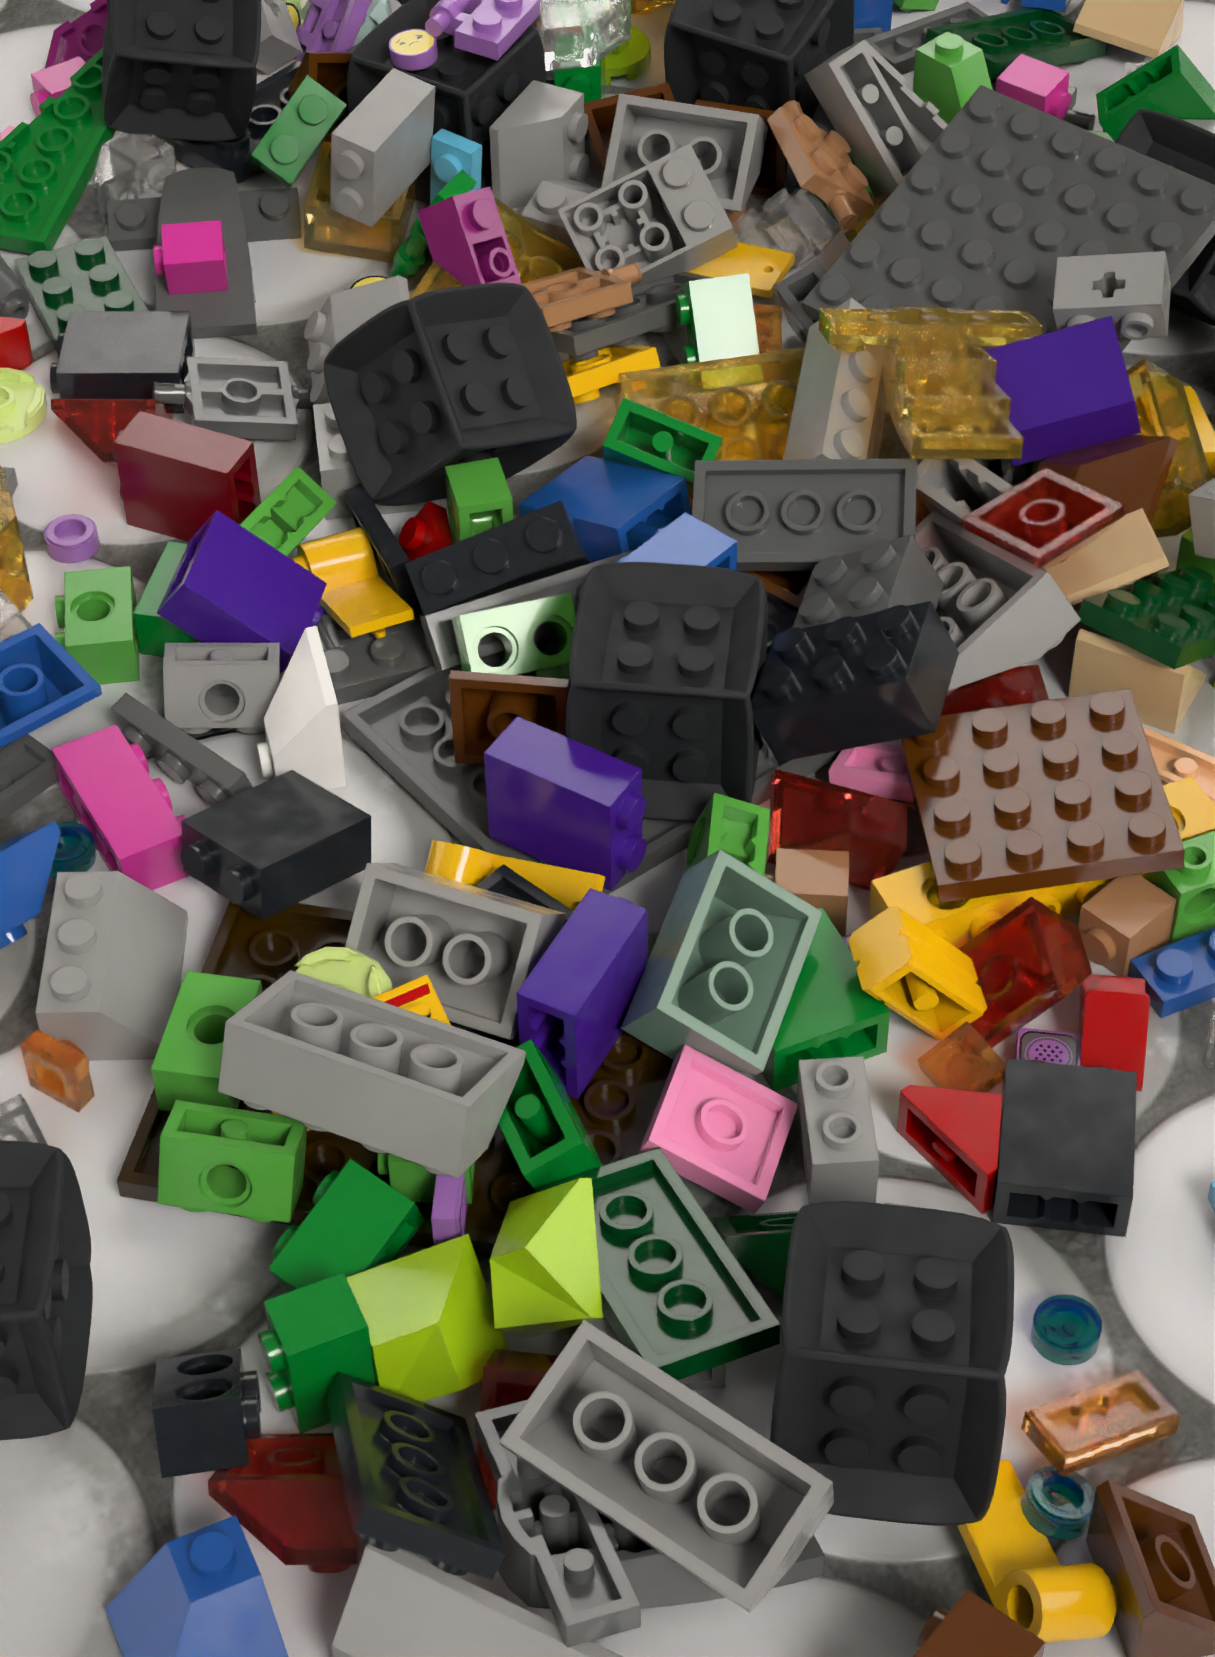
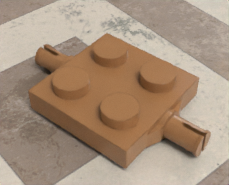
M795 100L779 107L767 119L800 187L817 195L826 203L827 208L832 210L840 228L842 227L843 230L854 227L858 223V217L862 218L875 205L865 188L868 185L866 177L853 165L848 155L851 149L847 141L834 130L828 133L819 128L811 118L803 113L800 103H797Z
M634 262L615 269L606 268L602 271L578 267L520 285L525 286L535 298L550 332H556L570 328L572 320L585 316L590 319L608 317L616 313L615 307L633 302L631 285L642 281V272L639 265Z

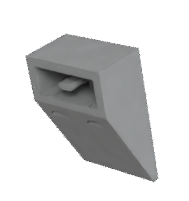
M690 143L557 210L585 268L602 271L606 268L615 269L632 262L639 265L642 272V281L638 284H632L631 288L695 269L738 247L733 226Z

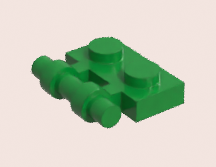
M461 170L437 193L431 205L449 197L470 192L477 182ZM419 217L410 229V236L399 246L393 256L394 265L390 270L391 277L399 275L408 279L411 274L419 271L425 261V255L430 252Z

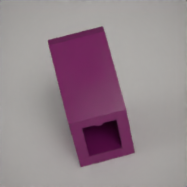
M491 187L449 197L417 212L433 261L463 285L498 282L522 284Z

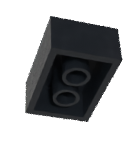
M931 601L909 606L897 605L885 611L857 617L846 616L834 622L806 628H790L782 633L775 634L751 701L753 722L778 762L935 733L959 651Z

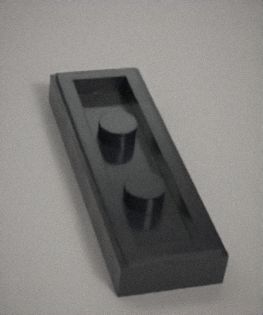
M361 483L344 490L346 493L344 498L355 526L361 527L366 533L375 561L388 583L412 609L420 606L405 563L410 562L371 497L365 492Z

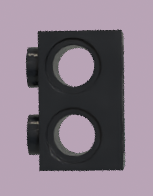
M241 1348L157 1360L152 1412L162 1478L249 1466V1440L262 1438L260 1421L262 1408L257 1370L244 1372Z

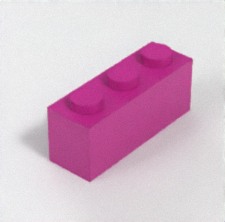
M113 725L51 749L60 790L109 871H119L152 891L190 876L184 872L181 860V850L183 848L181 820L186 819L183 814L175 817L173 814L172 802L167 788L160 778L154 780L150 778L146 757L137 742L129 745L118 726Z

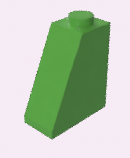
M947 31L915 50L913 92L924 102L930 101L939 110L937 115L947 124L951 122L980 85L992 89L983 50L963 40L961 36Z

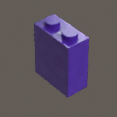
M1112 316L984 350L989 372L979 374L986 406L997 403L999 414L990 416L989 420L996 447L1008 446L1013 467L1141 433L1135 399Z
M216 510L190 539L158 608L157 614L202 643H280L281 674L287 669L305 628L316 626L321 619L324 608L319 605L327 583Z
M517 716L484 752L489 837L553 866L605 876L603 888L612 891L627 872L633 873L636 871L646 852L647 843L643 839L642 818L646 809V798L642 796V769Z
M592 888L588 890L516 993L519 1046L531 1039L557 1073L567 1095L576 1099L580 1097L623 1032L621 1029L648 962L647 909L634 905L624 898L613 897Z

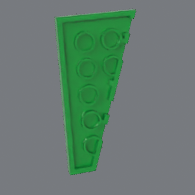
M103 48L70 77L72 85L57 99L49 96L39 106L41 114L29 125L21 122L0 141V249L30 254L37 251L52 250L116 130L105 124L103 116Z

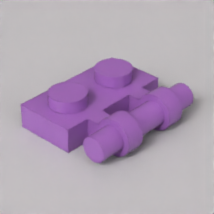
M308 0L311 2L304 23L296 28V34L303 53L294 59L302 61L306 51L345 52L352 48L361 25L366 19L371 0Z
M440 0L430 10V18L425 22V29L433 37H438L443 32L454 35L455 48L498 61L540 15V0Z

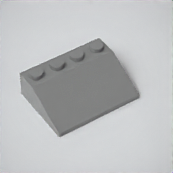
M936 511L931 512L916 526V542L944 583L936 611L959 651L948 691L1040 659L1048 650L1059 645L1066 633L1081 620L1053 578L1042 568Z

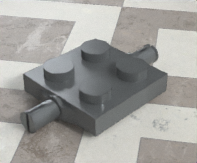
M186 357L184 384L153 382L152 389L153 404H184L185 409L190 414L191 425L238 438L260 439L264 441L296 440L298 428L296 414L298 409H313L314 405L310 401L311 389L298 388L290 377L287 361Z

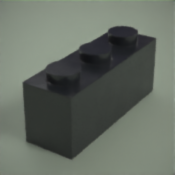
M560 500L407 562L405 566L423 614L426 616L590 564L572 514Z

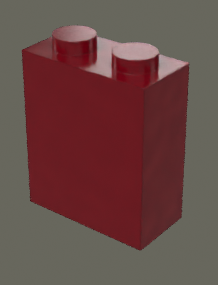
M139 411L126 428L120 430L115 437L113 457L117 462L120 479V497L124 502L128 525L189 542L216 510L240 525L261 504L253 441Z

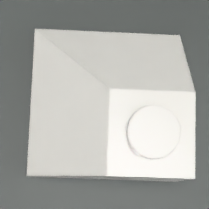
M317 626L305 628L264 716L267 742L256 744L263 778L272 776L275 778L290 770H294L326 790L347 787L338 703Z

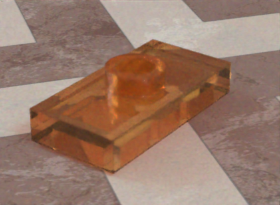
M1139 1370L1025 1411L1021 1429L1063 1477L1176 1434L1181 1416Z

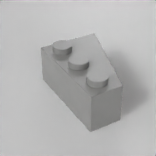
M865 39L840 50L804 74L836 132L849 144L851 149L849 154L856 167L866 177L868 186L873 191L875 199L888 195L895 190L948 125L937 115L939 110L930 101L924 102L905 84L907 79Z

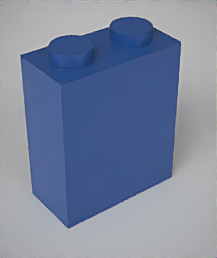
M589 455L583 457L519 504L520 513L523 516L561 500L572 514L590 563L631 550L633 552L649 540L657 530L666 527L683 513L687 512L692 515L685 477Z

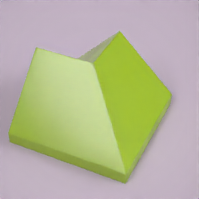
M578 1178L510 1202L490 1256L495 1329L518 1337H534L579 1325L583 1320L590 1322L603 1318L592 1178Z
M464 1234L346 1277L369 1328L376 1386L423 1402L461 1391L513 1365L503 1333L495 1329L493 1304L469 1234Z

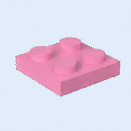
M685 1044L674 1059L639 1154L660 1147L679 1175L755 1214L766 1201L798 1104Z

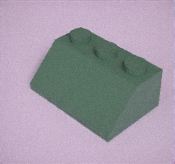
M719 849L683 873L621 1029L673 1060L686 1044L735 1071L755 1075L763 1072L823 912Z

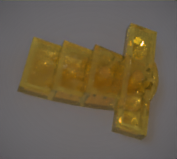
M926 306L887 309L820 308L818 330L828 344H833L834 349L844 352H860L865 350V345H883V379L889 411L897 433L912 459H1021L1024 437L1009 421L1011 398L995 383L997 361L980 346H990L991 349L1041 335L1042 325L1029 311L962 310Z

